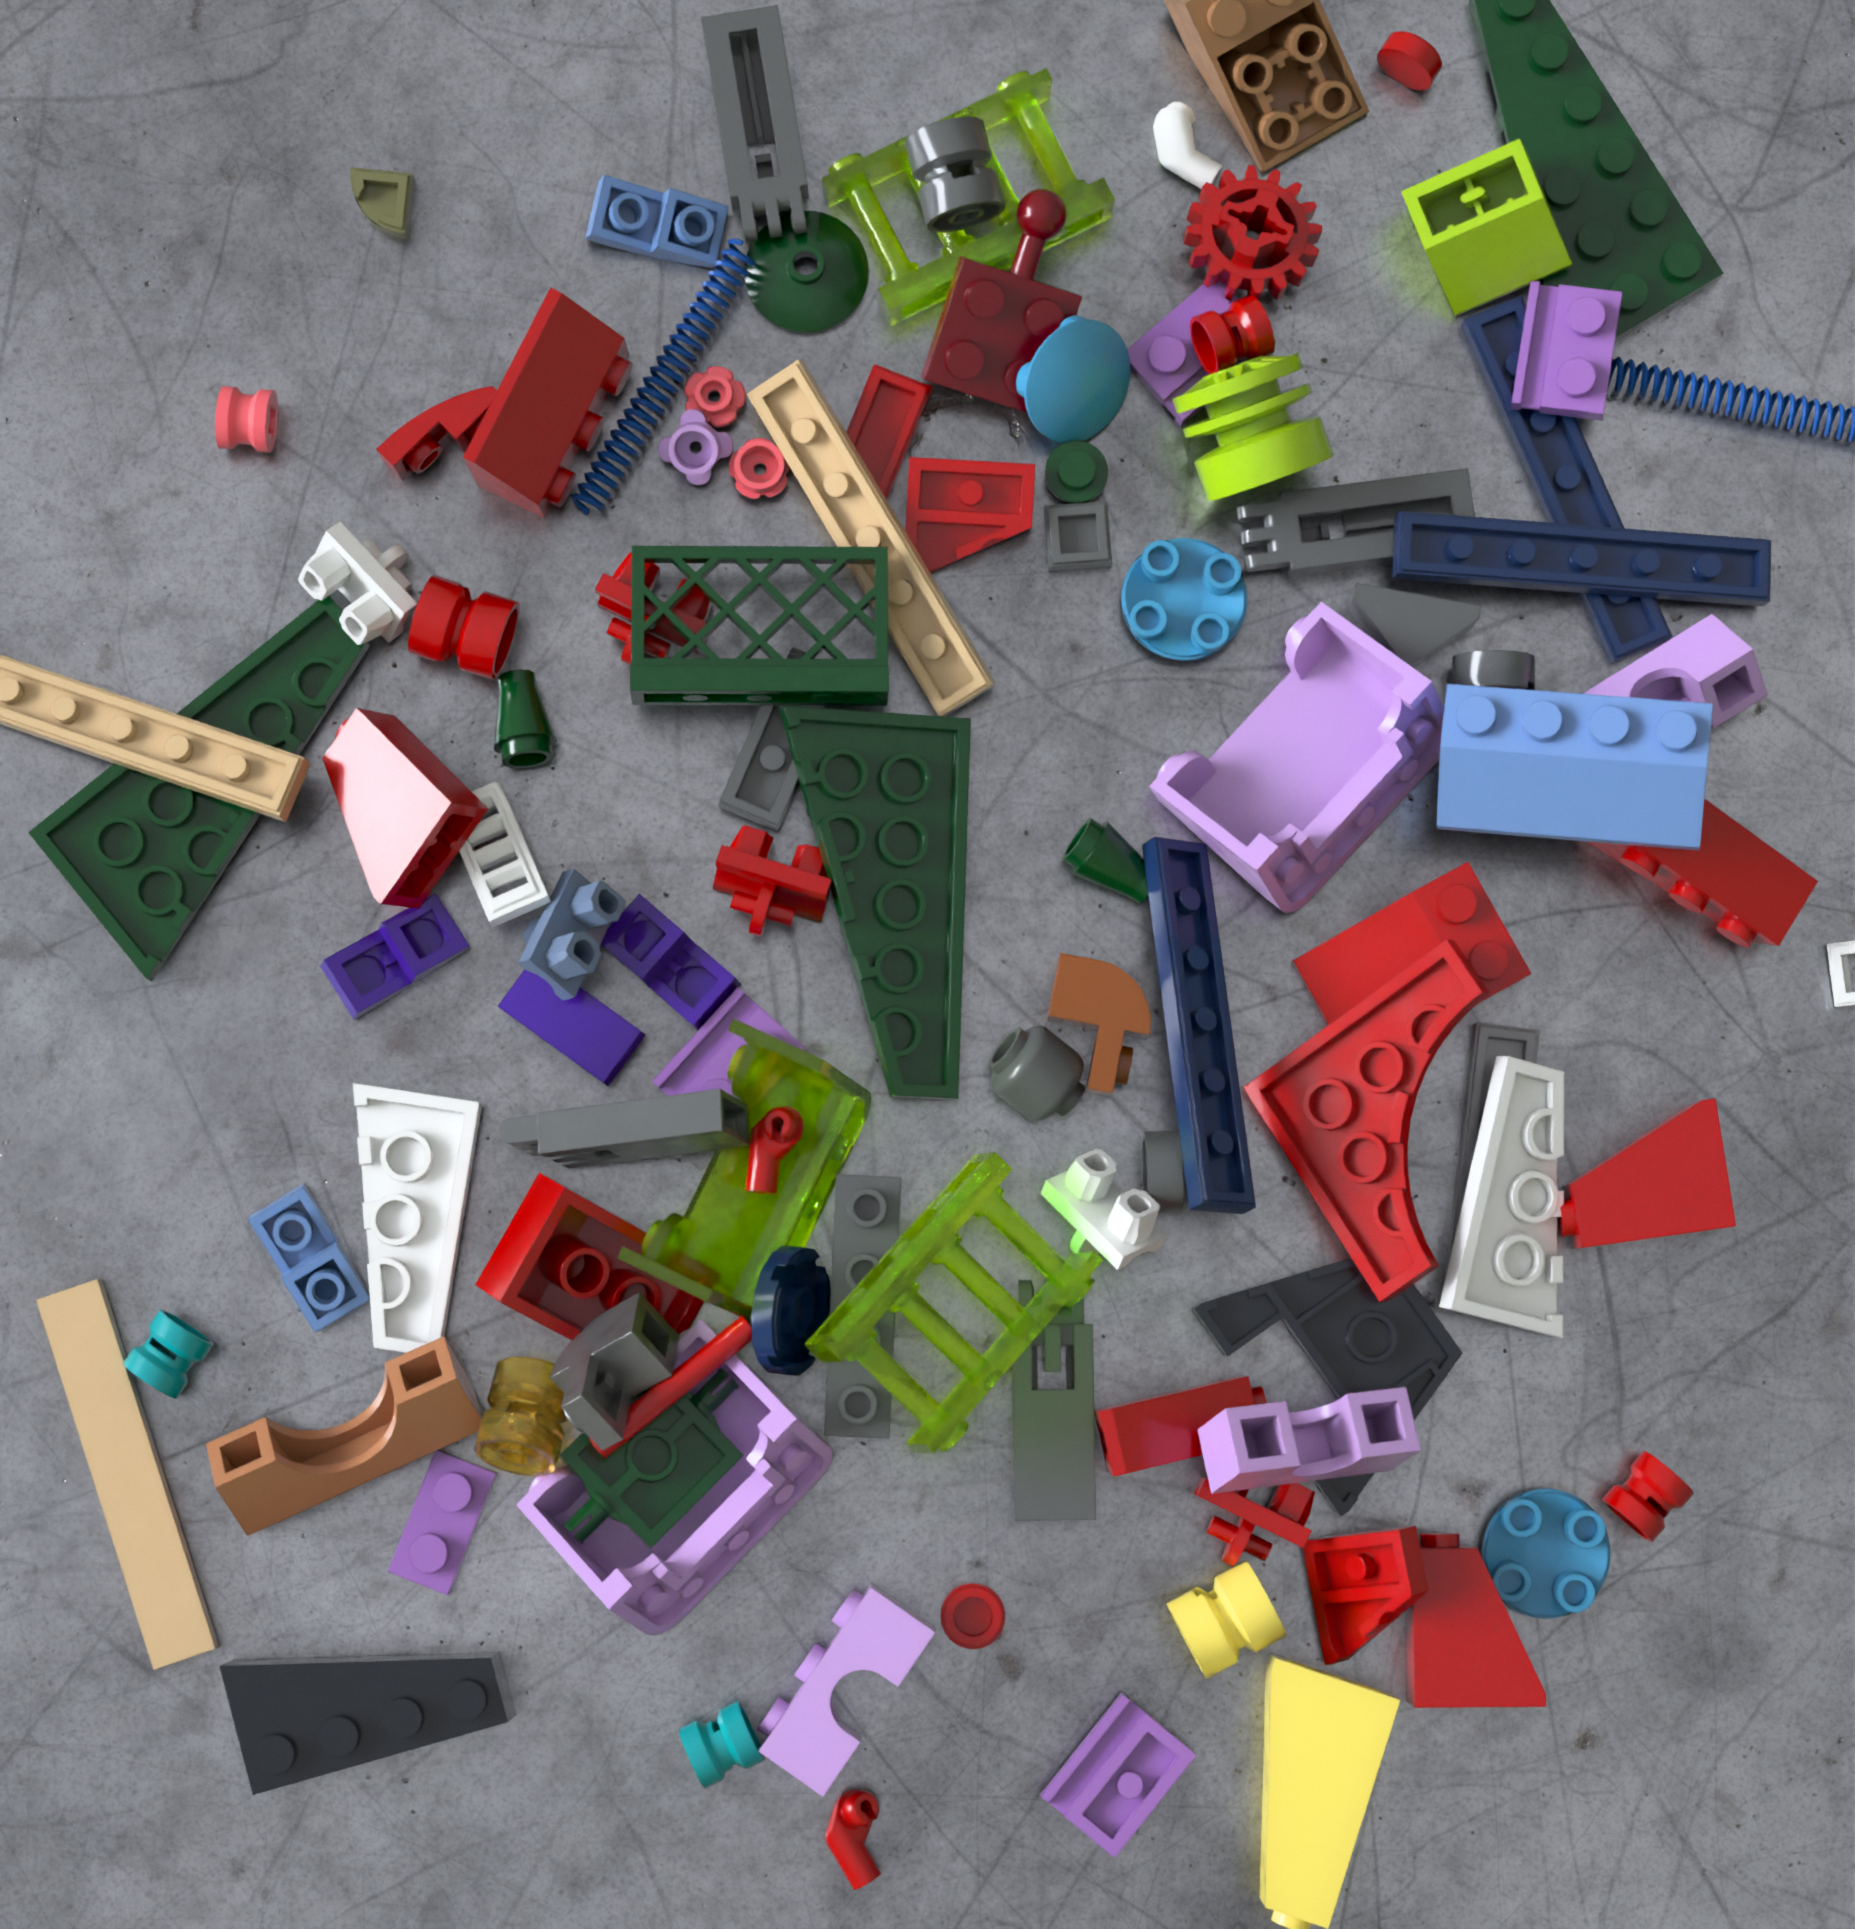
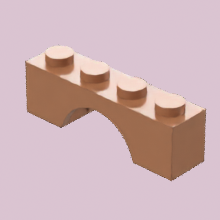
M445 1336L385 1362L384 1381L378 1396L366 1410L346 1423L322 1430H296L263 1417L206 1443L215 1488L246 1535L249 1536L445 1446L458 1442L486 1427L473 1385Z

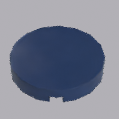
M783 1245L771 1253L760 1272L753 1297L751 1331L752 1344L757 1360L766 1372L793 1376L801 1375L816 1360V1356L808 1355L813 1342L822 1343L824 1336H826L830 1317V1279L825 1267L816 1266L815 1261L820 1256L815 1249Z

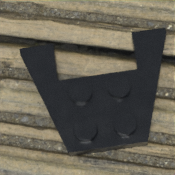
M1352 1258L1206 1301L1193 1308L1225 1356L1231 1355L1282 1319L1338 1399L1349 1393L1406 1387L1414 1420L1463 1354L1414 1284L1389 1302H1379ZM1374 1473L1315 1480V1483L1337 1514L1342 1517L1353 1507L1358 1500L1357 1497Z

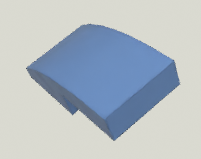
M604 175L598 180L585 240L653 258L713 268L715 261H717L729 206L673 188H669L666 192L662 193Z
M305 1183L249 1216L248 1221L282 1273V1282L314 1332L319 1331L370 1300V1295Z

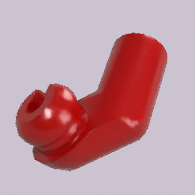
M788 1106L774 1107L753 1127L750 1137L745 1192L777 1195L780 1162L802 1139L804 1131L803 1119L794 1108Z
M855 1789L845 1792L835 1802L825 1833L826 1844L853 1890L860 1889L881 1875L880 1869L865 1846L872 1822L877 1819L879 1814V1803L876 1797L869 1791Z

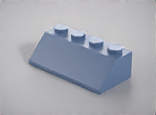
M1447 684L1440 742L1437 829L1700 851L1713 703Z

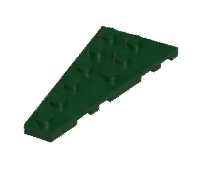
M1469 0L1486 72L1490 73L1498 106L1496 114L1501 134L1504 133L1507 144L1520 138L1525 146L1573 266L1541 279V285L1559 287V284L1622 292L1615 339L1617 341L1718 281L1724 274L1551 1Z
M328 596L322 601H316L177 714L300 755L370 645L368 642L357 645L342 629L339 621L342 610ZM114 763L28 833L147 980L152 982L261 814Z
M783 705L779 709L825 872L827 878L832 879L830 889L890 1097L958 1099L971 718Z

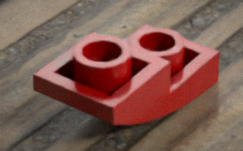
M493 386L471 390L429 408L389 436L376 448L384 463L402 481L412 471L419 474L432 465L442 452L443 446L440 443L446 437L465 453L497 390Z

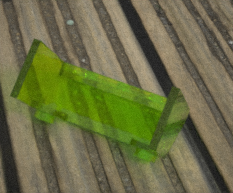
M733 1019L728 1031L748 1044L740 1046L733 1055L728 1067L727 1077L732 1081L731 1090L733 1096L748 1105L749 1143L753 1127L774 1107H792L800 1113L803 1119L804 1131L802 1139L780 1162L777 1195L745 1192L749 1146L716 1150L684 1216L673 1213L664 1221L660 1219L655 1221L643 1240L642 1254L622 1246L617 1258L707 1303L738 1316L744 1315L751 1321L754 1291L763 1266L771 1253L783 1245L805 1248L836 1184V1174L841 1173L866 1122L871 1106V1093L825 1060Z

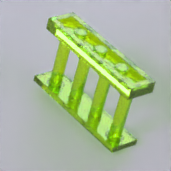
M1047 68L1033 75H1030L1028 71L1015 73L997 85L995 88L996 93L939 120L966 116L978 117L983 120L985 129L988 130L1015 116L1017 117L1056 194L1061 197L1067 210V220L1064 228L1057 236L1046 240L1043 251L1112 218L1115 198L1104 177L1088 185L1085 180L1077 179L1039 106V104L1050 100L1052 77ZM908 136L865 157L861 153H854L843 157L828 169V175L822 177L823 197L828 207L848 198L850 199L888 273L884 279L886 284L878 288L879 306L890 327L946 300L960 256L1003 270L1011 268L1022 235L1016 219L1019 201L992 149V159L985 166L997 171L1006 204L1005 210L998 216L1000 219L996 224L998 229L977 240L974 235H966L964 230L944 233L937 232L944 246L940 251L942 257L922 267H919L917 262L910 263L872 189V186L905 171L918 196V191L925 183L913 178L905 148V140Z
M995 1151L971 1157L804 1344L822 1363L842 1362L845 1358L851 1362L856 1359L922 1424L905 1443L914 1453L935 1454L938 1449L941 1452H945L962 1438L969 1427V1423L965 1418L1064 1305L1067 1308L1072 1307L1088 1293L1094 1284V1279L1090 1275L1103 1261L1095 1251L1072 1253L1065 1261L1002 1198L1004 1189L999 1184L1013 1169ZM972 1215L976 1218L984 1216L1048 1279L1045 1285L1024 1308L960 1245L962 1237L957 1232ZM930 1262L934 1265L942 1263L1006 1327L983 1355L971 1346L917 1292L920 1285L915 1279ZM887 1310L891 1313L900 1311L964 1375L961 1381L940 1404L874 1340L877 1333L872 1327Z

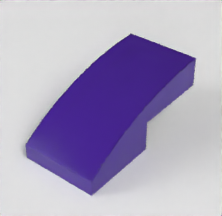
M435 893L427 897L419 909L407 908L385 920L377 931L323 960L320 967L354 1020L438 970L469 948V944Z
M638 894L621 913L619 920L610 925L601 942V945L697 1030L704 1025L734 990L742 985L730 972L692 941L684 931L641 894Z
M525 969L497 1006L607 1086L610 1085L646 1035L581 987L575 998L563 1001L555 995L553 988L546 980Z

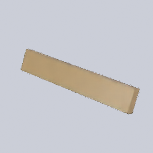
M801 360L795 361L747 393L748 398L837 547H888V632L937 715L946 717L995 686V680L805 362ZM848 564L863 591L867 594L874 587V564ZM874 600L871 604H872V606H873L874 609H875V600Z
M0 654L1 725L284 822L287 821L310 767V763L304 757Z
M95 1279L37 1299L39 1312L153 1670L218 1648V1640L132 1372L123 1365L127 1356L102 1279Z

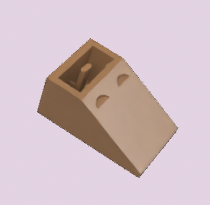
M1164 0L1188 54L1260 172L1267 171L1370 112L1320 0Z

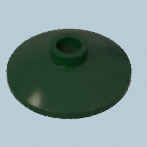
M804 211L807 233L795 234L790 221L791 213L780 216L783 237L770 238L767 224L758 233V241L751 243L747 256L756 262V266L751 267L745 263L744 269L750 274V277H745L747 292L757 311L776 327L797 334L825 332L846 321L861 304L869 279L867 255L858 236L841 220L822 212ZM802 257H811L817 262L818 266L812 274L802 275L794 269L796 261Z

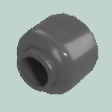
M1034 1026L1025 1031L1020 1027L1015 1028L1000 1042L988 1063L989 1069L993 1071L991 1078L993 1091L1032 1121L1044 1120L1055 1112L1060 1116H1065L1076 1106L1085 1091V1086L1079 1082L1084 1068L1082 1057L1044 1026Z

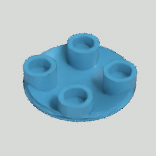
M1077 315L1063 320L1059 328L1050 334L1040 345L1031 362L1024 364L1017 374L1016 389L1018 394L1025 398L1026 410L1035 428L1045 437L1060 443L1084 441L1103 430L1116 416L1127 394L1131 371L1127 347L1121 336L1112 327L1103 322L1086 319Z
M1192 538L1157 540L1150 543L1144 549L1143 553L1134 561L1127 572L1121 594L1122 611L1131 633L1144 647L1153 653L1180 661L1208 657L1228 645L1243 624L1247 611V588L1241 573V566L1233 555L1225 553L1220 548L1202 540Z
M1546 1488L1530 1490L1516 1495L1496 1511L1484 1533L1481 1557L1502 1601L1506 1605L1530 1617L1550 1619L1563 1617L1571 1613H1579L1588 1609L1606 1579L1610 1566L1611 1552L1604 1521L1586 1502L1568 1492Z

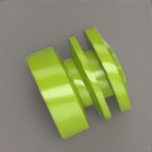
M1299 352L1288 356H1259L1241 362L1233 367L1231 366L1202 377L1187 392L1172 398L1177 414L1205 405L1209 418L1183 428L1185 438H1197L1213 434L1216 436L1219 447L1204 454L1194 462L1208 501L1231 496L1319 464L1334 456L1321 416L1291 420L1287 409L1312 393L1310 384L1306 383L1281 391L1278 383V378L1304 368Z

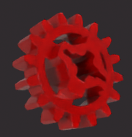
M1248 165L1243 180L1237 181L1235 175L1229 169L1222 172L1219 181V189L1206 182L1202 186L1198 198L1201 203L1192 202L1186 220L1192 225L1186 228L1183 244L1197 248L1192 251L1188 263L1191 268L1206 266L1209 269L1203 283L1207 288L1215 285L1218 281L1227 284L1225 289V298L1231 301L1239 289L1247 290L1248 296H1255L1258 300L1262 290L1268 289L1270 294L1276 300H1279L1283 297L1287 288L1286 281L1299 287L1307 274L1305 267H1313L1318 256L1319 249L1314 244L1318 243L1321 236L1322 225L1308 223L1312 219L1317 206L1314 201L1298 203L1296 199L1302 187L1300 183L1295 182L1286 189L1279 186L1280 171L1276 169L1269 174L1267 180L1258 179L1255 166ZM1251 230L1258 233V240L1246 236L1247 231ZM1218 247L1222 248L1225 256L1222 254ZM1264 266H1270L1269 268L1259 269Z

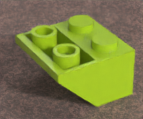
M1520 138L1401 191L1424 250L1455 316H1459L1528 286L1530 281L1537 282L1573 266L1528 152Z

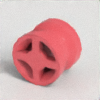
M222 386L219 391L215 414V436L219 449L232 450L239 444L252 445L257 452H272L278 429V399L275 390L260 389L252 395L243 394L238 387Z

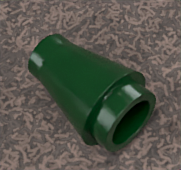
M521 669L500 674L497 677L499 694L494 750L501 754L502 764L510 768H530L549 762L553 758L552 747L557 743V739L538 691L535 673L530 670Z
M1089 818L1071 840L1062 860L1073 867V875L1126 895L1139 904L1142 903L1148 896L1144 858L1108 821L1101 825L1094 819Z

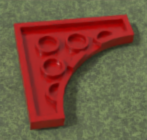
M1449 939L1436 946L1243 1087L1379 1302H1389L1439 1267L1425 1240L1411 1197L1408 1175L1410 1122L1419 1088L1439 1047L1462 1018L1490 994L1456 942Z

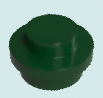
M1084 441L1063 443L1050 454L1045 467L1047 486L1052 494L1063 502L1069 504L1090 502L1103 491L1107 482L1108 466L1106 459L1100 450L1090 443Z

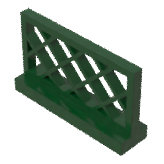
M632 546L630 665L632 705L887 706L889 695L888 547ZM645 563H673L688 580L663 603L645 586ZM687 563L705 564L695 572ZM720 563L737 564L752 579L729 603L722 599L703 580ZM752 564L768 565L759 572ZM783 564H800L816 579L792 604L768 581ZM815 564L833 565L823 573ZM847 564H874V587L857 604L832 581ZM695 587L721 610L696 635L671 611ZM759 587L784 610L760 635L735 611ZM823 587L848 610L825 635L800 612ZM645 599L656 609L646 621ZM874 600L875 622L863 612ZM663 618L688 641L672 658H645V635ZM727 618L752 641L737 658H719L703 643ZM791 618L816 641L800 659H784L767 643ZM856 618L875 637V659H848L831 642ZM697 649L705 658L687 657ZM760 649L770 659L751 657ZM824 649L833 659L814 658Z

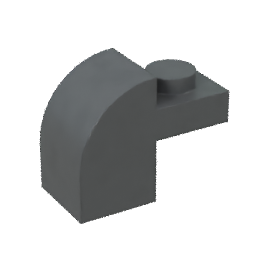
M640 1292L605 1311L586 1325L562 1351L550 1374V1379L564 1393L561 1408L564 1410L571 1425L576 1430L585 1432L602 1451L623 1440L631 1398L667 1379L673 1373L679 1335Z

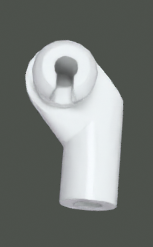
M1172 102L1157 113L1153 125L1160 163L1169 171L1202 189L1206 182L1214 185L1223 169V165L1195 149L1192 123L1196 121V117L1192 108L1183 102Z

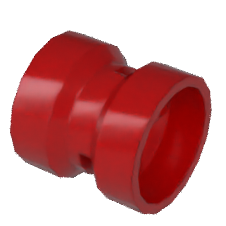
M1249 295L1233 301L1229 309L1220 314L1209 310L1193 316L1190 320V334L1194 350L1201 365L1208 374L1231 366L1233 367L1237 361L1242 359L1250 360L1259 356H1271L1274 352L1275 340L1270 320L1264 307L1255 296Z
M1643 1451L1631 1465L1632 1475L1624 1484L1614 1485L1602 1498V1501L1625 1524L1652 1543L1664 1530V1518L1672 1509L1682 1508L1694 1495V1492L1670 1468L1650 1453Z

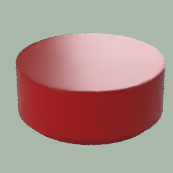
M1409 32L1391 33L1377 54V61L1380 67L1390 78L1414 90L1428 89L1442 69V61L1436 49L1423 38Z
M969 1582L955 1587L945 1597L941 1607V1624L945 1634L953 1643L966 1649H980L990 1645L999 1637L1005 1624V1609L1001 1598L992 1588L981 1583Z

